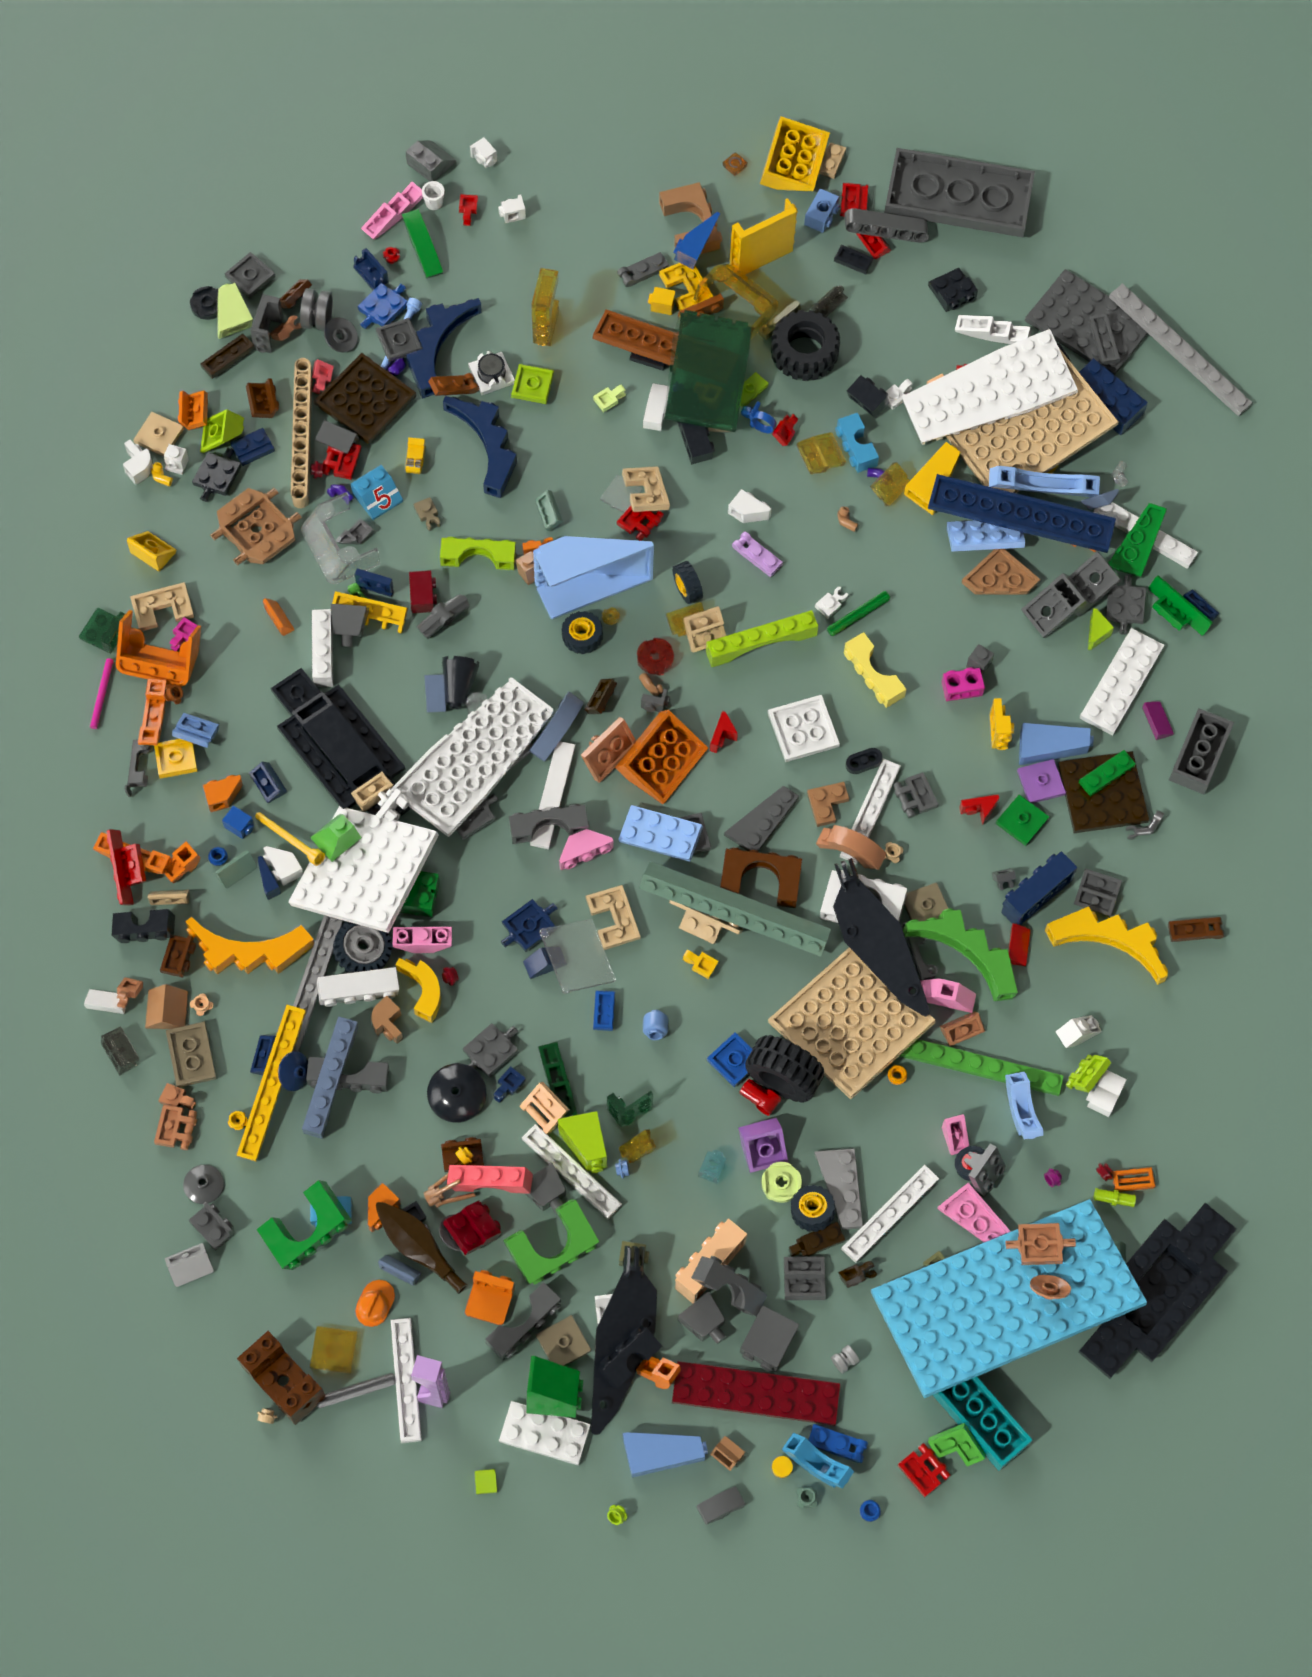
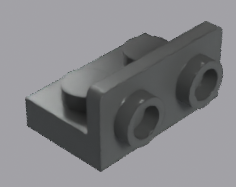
M205 1201L203 1203L204 1207L191 1217L189 1222L216 1251L234 1235L232 1231L233 1225L227 1218L222 1219L218 1215L220 1211L213 1203L209 1205Z

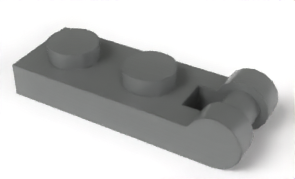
M659 252L628 267H622L617 273L620 278H623L624 285L630 287L659 274V271L668 268L669 264L663 254Z

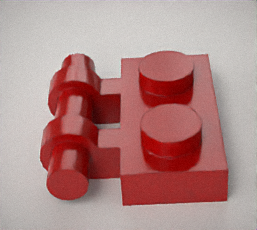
M353 444L348 454L328 446L326 460H323L322 474L329 475V471L334 469L335 477L352 480L361 452V445ZM336 455L339 456L337 462L333 461Z
M630 506L617 520V525L629 534L637 530L639 533L636 539L642 541L651 534L650 531L654 526L659 525L664 514L661 511H658L656 514H653L652 511L633 512L632 506ZM645 519H648L649 522L645 526L641 524Z
M923 1443L918 1447L922 1452L920 1457L913 1451L897 1466L925 1498L941 1484L936 1478L939 1474L944 1480H947L951 1474L947 1471V1466L936 1458L935 1452ZM926 1460L935 1468L932 1472L924 1464Z

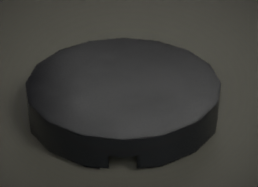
M205 286L195 290L189 301L193 314L205 320L218 317V289Z

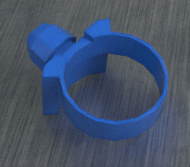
M759 401L756 402L754 408L743 406L741 415L750 419L751 428L754 427L763 433H772L777 424L776 420L771 415L759 411L758 408L761 404ZM758 419H762V420L766 421V422L769 423L771 426H766V425H764V424H761V423L758 421Z

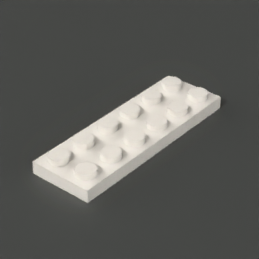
M1131 628L1081 713L1080 719L1113 736L1163 650L1164 644Z

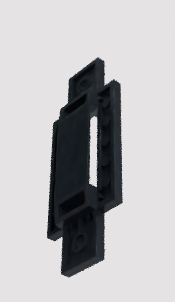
M300 668L271 687V692L291 716L277 725V729L342 809L355 805L357 802L351 793L379 773L383 772L394 786L395 783L392 779L406 770L404 764L339 684L324 694L323 691L321 692L305 671ZM304 728L313 738V740L317 743V745L321 748V750L325 753V755L329 758V760L333 763V765L337 768V770L341 773V775L345 778L347 783L336 771V769L332 766V764L328 761V759L324 756V754L320 751V749L316 746V744L312 741V739L308 736V734L304 731ZM377 803L369 808L367 812L376 815L381 806ZM398 805L395 811L402 816L412 808L408 806L406 809H402Z
M1207 1203L1203 1204L1181 1231L1164 1218L1126 1263L1147 1304L1102 1323L1078 1353L1109 1379L1112 1378L1135 1349L1152 1363L1227 1274L1228 1271L1216 1262L1213 1257L1237 1228Z

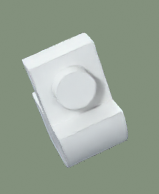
M129 440L124 444L131 459L123 463L125 473L137 485L151 474L153 464L148 449L146 448L142 451L138 444H134Z

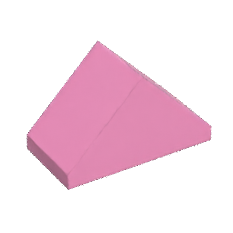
M962 1114L944 1119L941 1128L951 1155L958 1154L963 1148L969 1146L965 1116Z

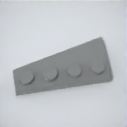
M855 1149L815 1151L814 1154L827 1185V1190L832 1194L833 1200H835V1212L842 1230L862 1228Z

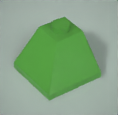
M339 814L310 838L325 853L328 859L333 862L362 837L354 825L343 814Z

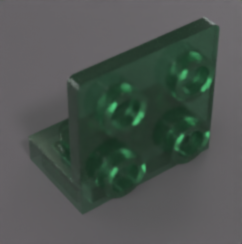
M96 608L80 633L79 639L111 654L118 644L119 621L124 617L125 613L120 611L115 616L100 608Z
M649 1091L626 1108L623 1099L620 1096L617 1097L614 1092L607 1096V1110L620 1127L630 1125L635 1121L636 1116L646 1114L652 1109L651 1106L653 1105L652 1091Z

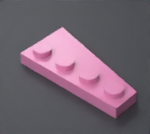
M969 1183L964 1185L937 1208L984 1243L1011 1232Z

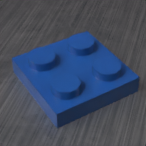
M734 1032L707 1057V1061L735 1087L749 1074L746 1071L745 1062L752 1048Z

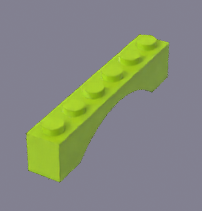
M810 610L707 641L706 654L711 667L729 663L742 654L764 645L782 641H801L815 637L818 632V624L813 611Z

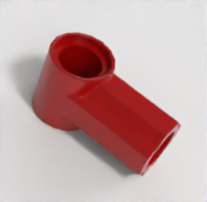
M748 1079L739 1091V1094L754 1103L756 1108L767 1116L772 1114L781 1101V1098L775 1092L769 1089L765 1090L751 1079Z

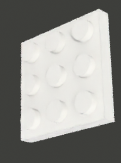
M822 695L768 710V716L785 762L839 747L840 743Z

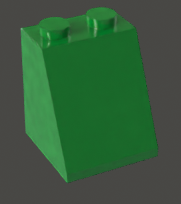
M531 1356L526 1413L576 1418V1411L581 1410L582 1397H578V1393L583 1392L584 1380L580 1379V1371L537 1356Z

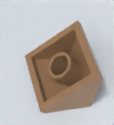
M167 984L148 990L145 1028L174 1029L186 1026L188 991Z

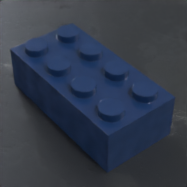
M1094 358L1079 371L1080 375L1118 421V425L1113 430L1119 435H1122L1145 413L1148 402Z
M1062 851L1057 855L1052 854L1047 859V864L1043 867L1041 865L1033 871V876L1029 879L1027 877L1019 883V888L1015 891L1012 889L1005 895L1006 899L1002 903L1001 913L1011 923L1021 926L1072 882L1077 866Z

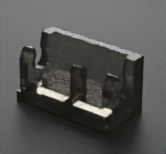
M121 1026L101 1035V1045L119 1076L137 1066L136 1062L140 1058Z

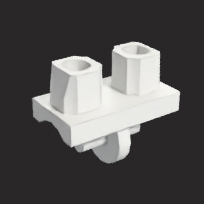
M396 788L395 791L389 789L387 793L380 791L378 796L381 800L378 804L381 806V809L376 815L379 818L384 817L390 821H397L400 818V814L395 811V808L399 805L402 809H406L412 802L406 795L408 792L405 789L401 790L399 788Z

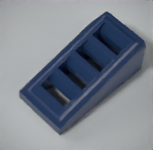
M259 856L258 865L267 900H270L281 894V890L263 856Z

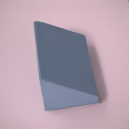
M1119 490L1108 491L1084 499L1081 502L1089 510L1106 506L1112 503Z
M385 1255L378 1261L380 1269L412 1286H415L421 1275V1272L389 1255Z

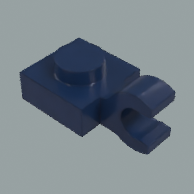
M510 1066L498 1080V1084L501 1086L495 1091L493 1098L500 1103L508 1092L514 1095L526 1081V1078Z

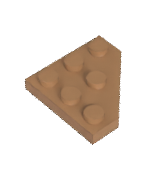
M994 549L962 579L961 583L971 592L979 595H1027L1040 583V579L1005 549Z

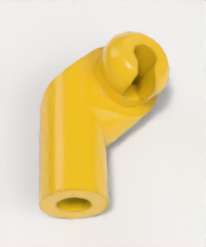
M155 462L151 468L153 479L170 487L173 478L165 476L162 464Z

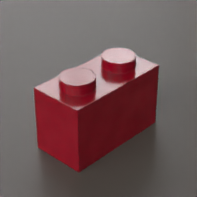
M431 570L409 572L412 613L431 612L434 605H437V594H433V588H436V577H432Z

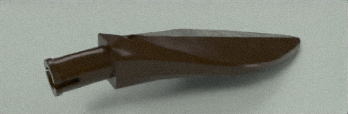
M383 1202L376 1203V1210L383 1228L399 1252L436 1273L443 1281H446L454 1288L458 1294L466 1289L467 1284L455 1273V1270L444 1258L433 1235L421 1221L397 1207Z

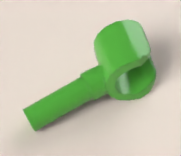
M352 583L348 586L347 590L350 595L358 594L362 598H367L357 583Z

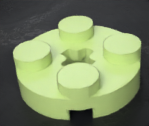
M787 1162L773 1163L762 1175V1190L769 1200L779 1203L789 1202L793 1199V1195L801 1188V1175L798 1170ZM779 1178H783L784 1181H787V1184H784V1187H780L778 1184H776V1182L779 1181Z

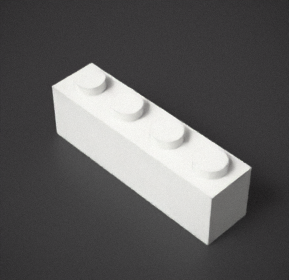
M331 609L312 610L313 683L317 687H333V628Z
M396 967L317 978L320 1005H325L326 1007H332L341 1002L353 1004L356 1003V1000L370 1002L385 996L392 999L399 992Z

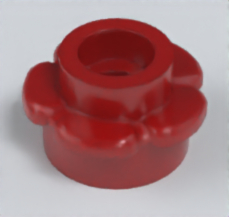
M388 247L383 252V258H385L387 263L394 264L400 258V251L397 248Z

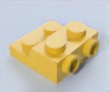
M994 698L990 711L992 749L997 748L998 750L1008 749V743L1012 741V734H1014V722H1011L1010 716H1005L1006 709L1005 705H1002V698Z

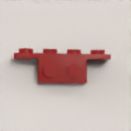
M109 829L106 831L107 842L110 848V860L113 865L114 880L117 887V898L120 905L131 906L134 905L131 886L146 882L140 844L123 847L121 831Z

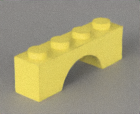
M863 632L845 643L844 655L847 660L852 661L856 672L864 677L867 687L875 692L878 702L880 704L883 703L887 708L905 697L906 688L896 675H882L873 669L869 659L873 655L874 645Z

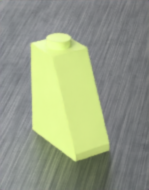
M235 283L225 284L218 289L217 336L219 339L252 327L253 318Z

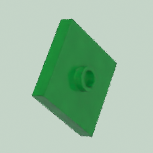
M1018 795L997 819L995 824L1026 846L1048 821L1049 816L1024 797Z

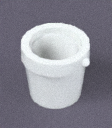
M436 181L426 183L422 187V196L426 206L431 210L441 208L445 195L443 185Z

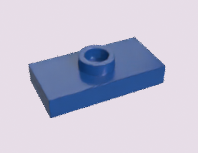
M596 991L593 1030L613 1031L615 992Z

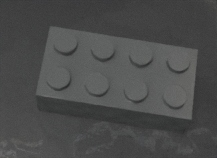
M1198 708L1169 781L1204 795L1234 722Z

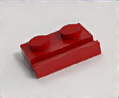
M843 183L840 216L845 217V212L852 208L867 210L868 185L860 186V184Z

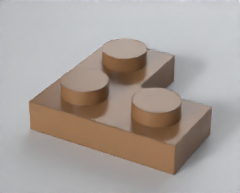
M844 782L807 790L817 827L836 822L832 805L849 802Z

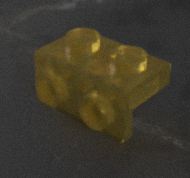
M701 602L665 614L672 635L678 634V637L686 635L683 618L704 611Z

